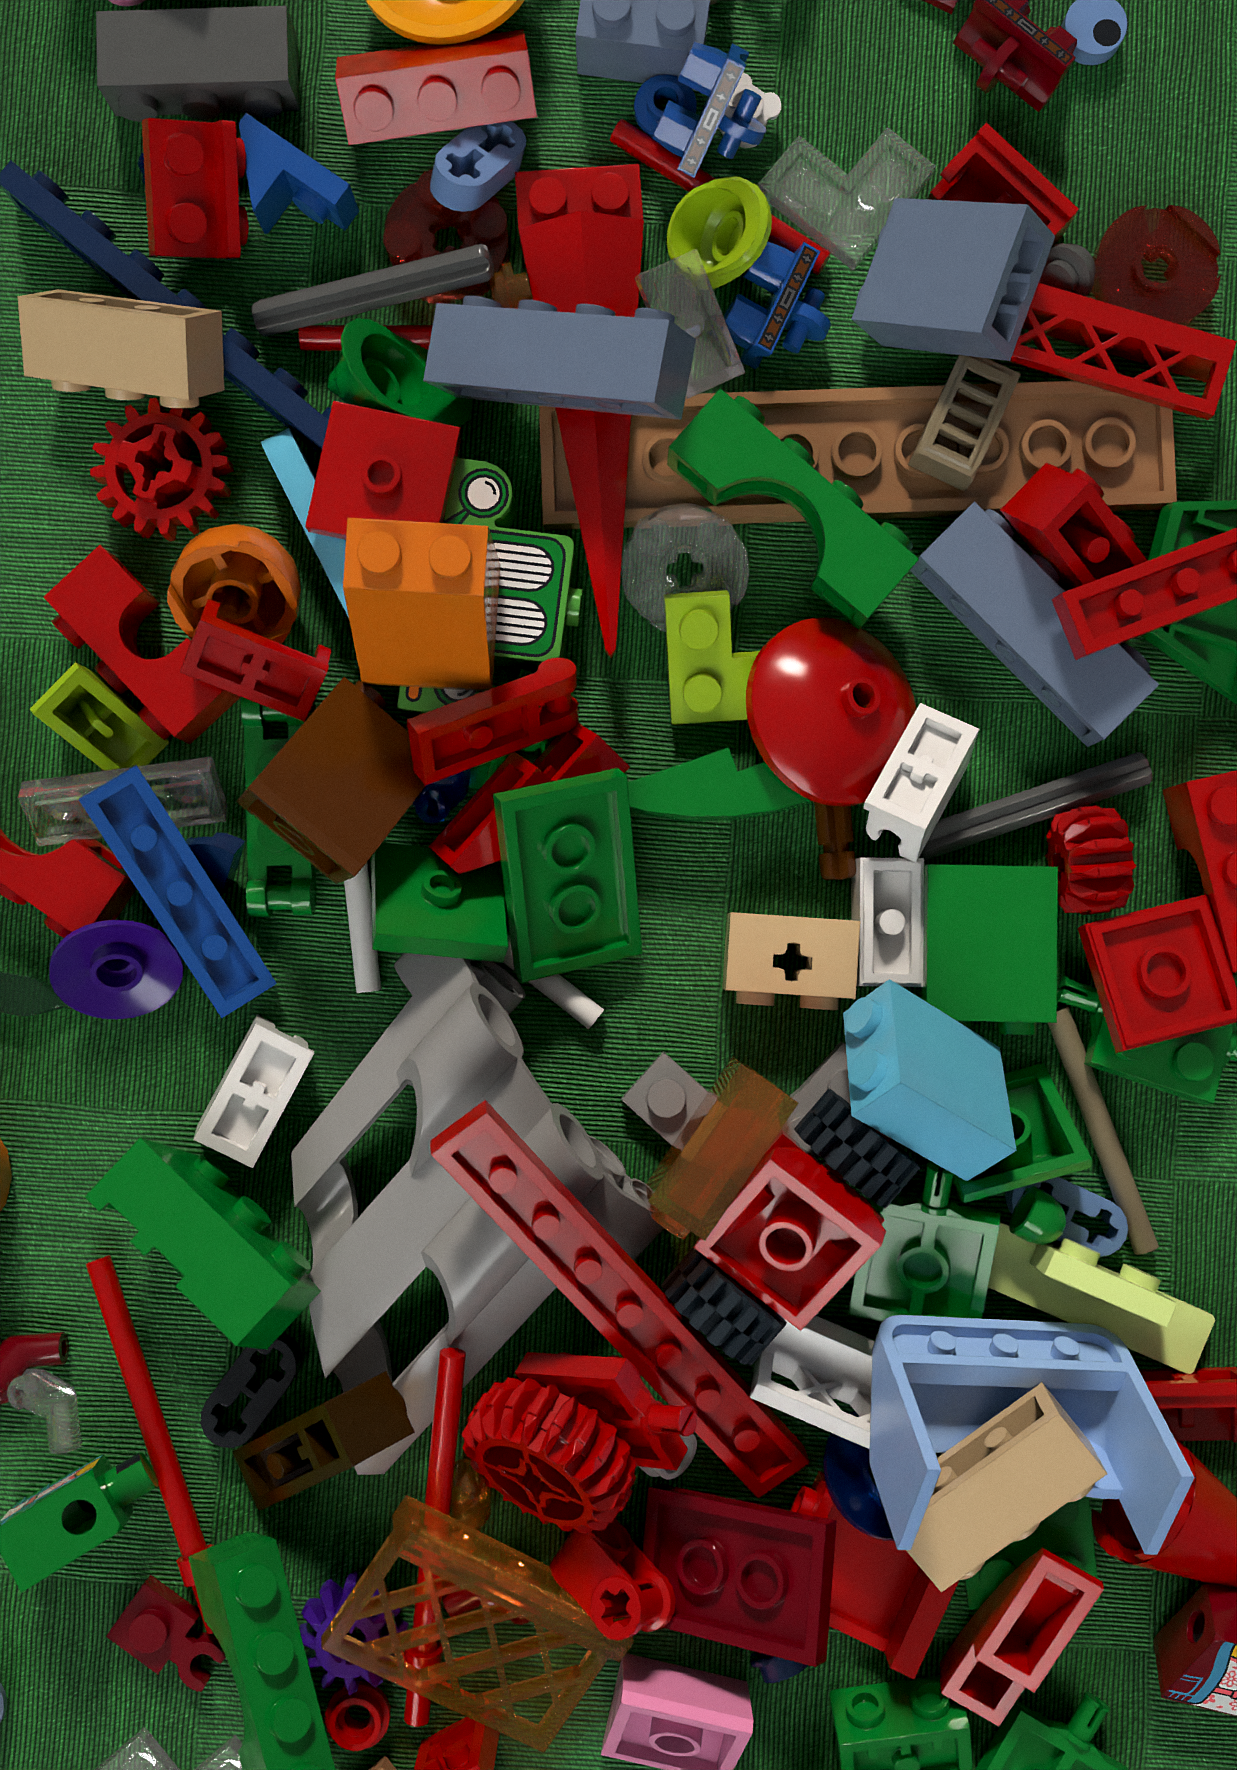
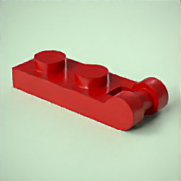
M565 658L547 659L538 666V672L407 719L415 774L426 786L575 728L577 723H579L578 702L571 696V693L577 687L575 664Z

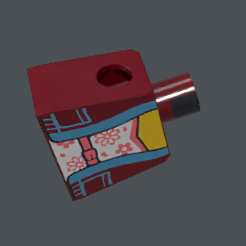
M1211 1583L1205 1584L1158 1632L1153 1640L1161 1698L1237 1717V1589Z

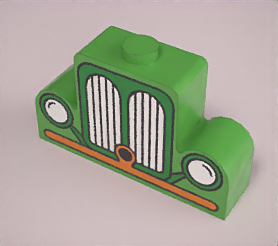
M457 458L443 523L489 526L500 561L494 666L538 671V666L543 661L551 658H563L567 626L579 627L583 589L572 588L576 562L574 542L565 535L509 529L516 515V503L512 485L506 473L497 465L485 461ZM400 686L397 709L404 717L413 718L484 691Z

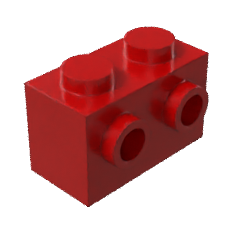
M1046 462L1000 509L1031 551L1044 558L1056 570L1059 576L1057 584L1065 591L1147 561L1133 541L1135 539L1133 531L1123 520L1113 514L1102 499L1104 492L1092 477L1080 469H1075L1072 473H1069Z

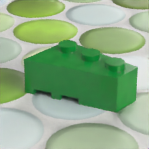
M139 1138L87 1193L85 1198L99 1212L105 1208L117 1210L139 1231L129 1242L144 1256H147L156 1248L182 1278L175 1287L235 1346L268 1349L321 1292L306 1274L311 1269L309 1262L292 1245L284 1241L281 1243L277 1241L266 1228L271 1223L267 1213L246 1196L239 1197L228 1184L232 1179L231 1172L215 1156L208 1152L196 1155Z

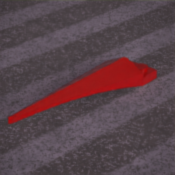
M639 164L515 172L518 231L532 300L551 304L558 309L557 312L575 313L576 305L594 304L613 310L615 316L634 317L635 310L639 306L644 229ZM555 407L605 652L612 658L616 652L631 415Z

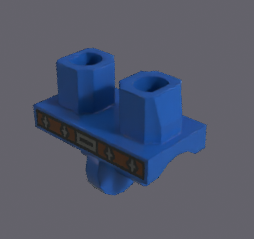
M697 42L693 43L677 81L708 96L699 116L668 100L652 137L671 153L681 157L677 170L693 178L697 174L718 127L725 133L718 145L717 152L729 159L734 158L741 141L752 145H759L767 131L765 126L753 117L762 99L760 95L749 89H744L737 107L728 105L744 72L745 62L749 56L748 51L733 43L728 54L714 47Z
M767 242L760 257L745 271L744 278L771 292L764 308L737 294L726 310L718 330L735 344L744 348L739 361L756 369L763 356L769 357L772 354L784 327L789 331L782 346L792 353H799L805 338L813 341H821L826 338L831 323L819 311L825 294L816 288L810 287L803 301H797L820 254L819 250L803 242L793 253L784 247Z

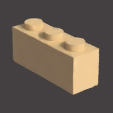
M59 289L17 296L24 376L51 380L52 389L81 392L90 390L91 386L105 388V396L116 400H136L144 398L145 394L160 397L161 406L169 408L199 406V397L225 390L222 311Z
M1042 1382L937 1458L941 1472L912 1548L906 1551L940 1592H943L958 1580H965L975 1575L983 1567L986 1560L1011 1542L1020 1541L1030 1536L1042 1520L1067 1502H1074L1086 1496L1092 1490L1095 1482L1107 1475L1090 1441Z

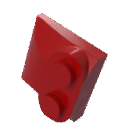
M776 1146L775 1149L767 1152L762 1157L755 1172L700 1236L693 1248L801 1331L882 1246L886 1230L876 1217V1213L867 1199L817 1160L800 1149Z

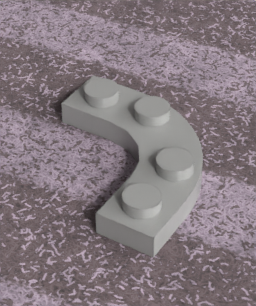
M840 1041L807 1080L783 1101L758 1109L731 1106L712 1095L664 1051L621 1097V1100L673 1147L694 1161L712 1169L743 1175L781 1130L817 1159L820 1156L799 1137L794 1128L828 1088L850 1104L846 1044Z

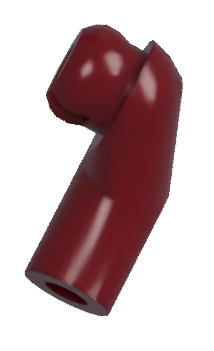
M65 1332L13 1335L6 1338L0 1344V1405L6 1404L16 1397L15 1390L20 1385L18 1380L29 1367L64 1365L67 1362L69 1341Z

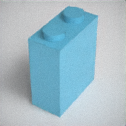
M890 979L866 997L858 999L843 1013L852 1117L965 1181L972 1179L1017 1151L1000 1047Z

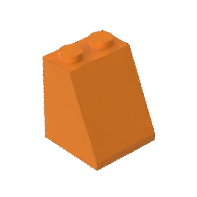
M363 518L347 519L343 591L361 682L363 684L472 691L492 689L500 561L489 526Z

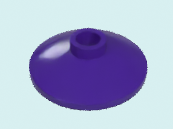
M127 920L95 922L71 932L56 946L49 964L50 983L57 996L72 1009L85 1015L102 1019L134 1018L160 1008L175 995L183 977L182 957L169 937L149 925Z

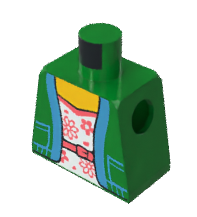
M142 1452L137 1453L113 1468L107 1457L102 1454L11 1506L0 1519V1554L21 1593L124 1529L134 1511L132 1502L158 1487V1480L153 1468ZM80 1500L90 1502L96 1511L84 1508Z

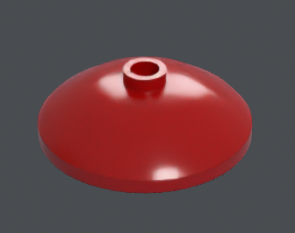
M822 617L802 620L774 635L756 656L746 687L748 724L755 745L765 763L791 790L811 801L829 806L845 807L865 803L917 709L907 676L885 645L862 628L859 630L849 622L834 618ZM853 693L857 697L860 706L855 702Z

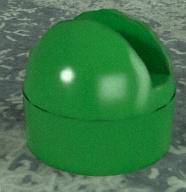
M1033 1186L1021 1196L1010 1219L1009 1230L1012 1234L1030 1243L1039 1245L1053 1243L1064 1233L1066 1226L1065 1212L1057 1199Z

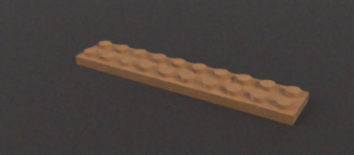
M1156 378L1145 381L1160 386ZM1078 381L1017 383L976 476L966 491H962L908 466V462L945 385L727 393L732 399L742 396L754 404L765 417L766 423L764 426L782 442L785 438H791L803 446L814 459L815 464L813 468L831 484L834 480H839L852 488L864 503L861 509L872 519L960 516L974 501L984 511L991 509L1003 515L1000 509L1046 462L1069 473H1072L1075 469H1080L1087 473L1103 490L1104 497L1102 499L1111 511L1160 510L1165 505L1177 502L1173 410ZM997 383L973 384L995 395L1000 387ZM956 392L953 399L984 415H987L990 407ZM715 393L686 394L681 420L631 415L624 528L806 522V520L795 508L786 502L761 494L737 496L714 506L667 466L668 447ZM539 406L544 530L580 529L555 407ZM948 413L944 419L945 422L977 436L980 428ZM937 434L934 441L965 457L970 452L969 448Z

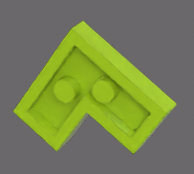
M728 590L664 594L671 724L748 720L746 714L747 681L752 664L760 651L732 653L730 595Z

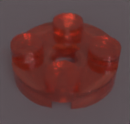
M433 169L426 171L417 182L409 185L399 194L388 212L385 232L383 234V243L392 266L484 244L488 247L494 264V276L488 282L420 299L433 304H451L450 300H461L465 296L480 297L498 282L507 266L509 259L507 216L495 196H492L481 207L473 211L461 212L441 205L430 191ZM441 228H457L458 238L463 244L458 249L448 245L443 252L435 250L437 241L434 233Z
M1148 205L1134 207L1120 215L1109 226L1099 241L1093 255L1096 273L1091 292L1096 300L1187 326L1208 306L1219 288L1221 275L1217 278L1219 270L1217 258L1221 253L1218 240L1203 219L1184 207L1168 205L1165 210L1158 208L1145 210ZM1145 258L1150 263L1156 262L1159 258L1164 260L1168 267L1163 275L1168 282H1152L1147 279L1143 274L1145 269L1141 264V260Z

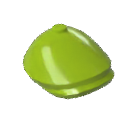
M738 176L714 179L694 188L677 204L667 230L668 255L676 270L693 288L707 291L725 285L743 274L760 257L768 242L772 224L770 205L766 196L756 184Z

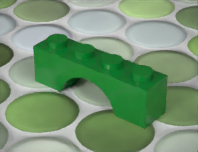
M720 388L668 447L667 466L714 506L737 496L761 494L780 499L795 508L809 524L817 544L818 563L811 589L860 630L919 560L910 551L913 548L911 541L894 525L883 522L880 526L861 509L864 506L862 499L848 485L839 480H834L831 484L813 468L815 464L814 459L798 442L791 438H785L782 442L764 426L766 423L765 417L754 404L742 396L732 399Z
M247 1531L188 1556L204 1621L210 1627L224 1651L239 1693L244 1718V1741L241 1748L237 1751L242 1770H336L276 1539Z

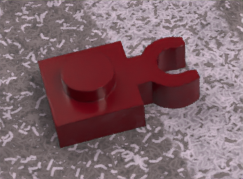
M151 1574L106 1635L108 1639L157 1675L168 1660L172 1661L178 1666V1673L182 1682L190 1689L202 1692L211 1674L199 1666L196 1656L206 1654L220 1664L226 1658L214 1633H198L192 1628L201 1614L200 1610Z

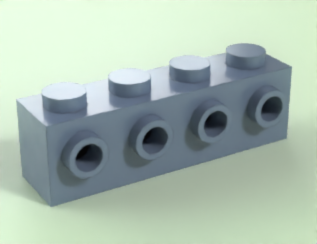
M465 296L462 305L436 303L423 381L456 398L682 419L696 339L674 323L675 316L668 312L653 308H637L634 317L615 316L613 310L594 304L576 305L575 313L557 312L558 309L555 306L536 300H520L518 309L501 308L502 305L497 301L479 296Z
M974 501L918 557L919 560L911 569V572L1087 747L1104 740L1159 686L1148 674L1151 670L1149 663L1136 649L1127 644H1122L1121 646L1117 644L1075 660L1051 600L1059 594L1066 592L1057 584L1059 576L1056 570L1037 554L1029 556L1012 539L1014 532L1000 514L991 509L984 511Z

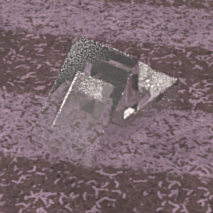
M697 249L634 277L646 308L658 309L674 315V323L696 339L685 399L745 373Z

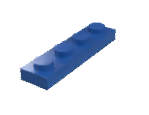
M137 765L79 798L80 803L221 1018L277 984Z

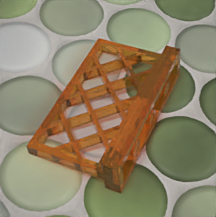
M406 1495L392 1515V1532L322 1634L321 1648L544 1753L607 1660L611 1658L620 1663L634 1643L633 1637L616 1641L607 1638L599 1632L595 1623L576 1600L557 1584L551 1575L549 1566ZM400 1557L423 1568L426 1582L388 1592L385 1576L397 1558ZM433 1574H435V1575H437V1576H439V1577H441V1578L434 1579ZM378 1588L379 1595L372 1597ZM464 1589L479 1596L482 1609L444 1619L439 1601L440 1596ZM431 1599L436 1622L398 1633L393 1610ZM488 1601H490V1602H492V1603H494V1604H496V1605L489 1606V1602H488ZM384 1613L389 1636L363 1643L347 1635L356 1620ZM520 1616L535 1624L537 1635L499 1646L494 1624ZM622 1617V1618L615 1619V1620H613V1621L616 1622V1621H618V1620H622V1619H626V1618H625V1617ZM487 1627L491 1644L490 1649L456 1659L453 1658L449 1637ZM543 1628H546L550 1631L544 1633ZM441 1640L445 1662L422 1669L406 1663L403 1650ZM573 1643L588 1649V1652L579 1664L552 1671L549 1650ZM541 1653L546 1674L508 1685L503 1664ZM496 1666L501 1685L500 1688L476 1695L461 1689L458 1677ZM550 1692L553 1703L538 1724L515 1714L513 1703Z

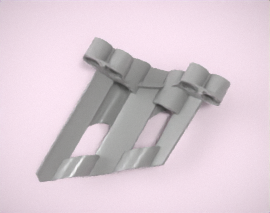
M403 953L395 962L394 967L412 994V997L291 1152L295 1207H298L306 1218L313 1247V1265L308 1276L321 1290L309 1304L325 1378L331 1372L335 1373L342 1385L343 1392L387 1371L392 1382L389 1348L379 1318L425 1267L432 1270L438 1278L447 1301L449 1322L392 1383L405 1401L407 1416L415 1433L355 1465L354 1468L357 1475L385 1474L433 1422L441 1349L452 1347L466 1352L464 1388L556 1288L553 1282L431 1155L430 1140L482 1101L486 1100L634 1261L673 1220V1213L663 1198L644 1182L636 1178L631 1179L626 1174V1170L618 1157L601 1141L588 1135L567 1108L559 1103L552 1104L522 1059L524 1053L522 1041L509 1017L525 998V991L510 973L493 961ZM406 1085L413 1086L416 1096L417 1117L415 1139L410 1160L358 1217L355 1185L345 1155Z

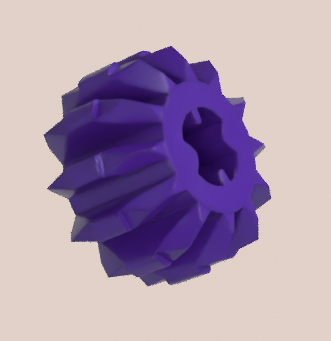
M356 1571L348 1575L344 1589L330 1578L323 1583L319 1591L320 1599L309 1598L305 1603L301 1614L306 1623L301 1624L299 1630L303 1646L309 1648L306 1652L309 1669L320 1666L325 1669L321 1678L323 1689L330 1687L336 1677L344 1678V1686L350 1696L352 1693L357 1692L361 1676L376 1688L384 1680L386 1674L385 1667L395 1668L401 1662L403 1650L399 1643L406 1640L409 1624L407 1623L408 1621L396 1618L403 1605L400 1596H393L384 1600L380 1598L384 1587L382 1578L375 1579L371 1583L369 1590L361 1588V1579ZM344 1625H350L349 1633H352L351 1638L341 1631ZM355 1627L364 1633L363 1639H356V1632H353Z

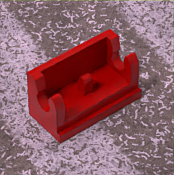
M987 122L940 173L941 181L928 196L929 200L1028 204L1055 235L1052 245H1055L1065 234L1079 211L1078 207Z
M207 599L180 673L305 722L328 672L331 649L318 644L314 657L216 618L220 603Z
M1237 1367L1195 1368L1191 1374H1186L1175 1368L1139 1369L1176 1440H1232L1237 1442Z

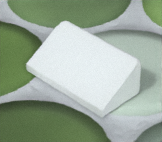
M860 857L855 859L856 874L851 878V920L860 921L856 986H881L890 979L902 987H923L924 858H918L916 863L906 858Z

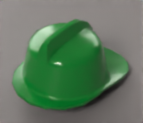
M356 318L345 325L341 335L343 355L338 365L329 375L327 384L329 390L342 398L344 403L461 427L468 422L473 408L471 399L456 398L423 381L428 355L427 349L396 335L388 328L371 319Z

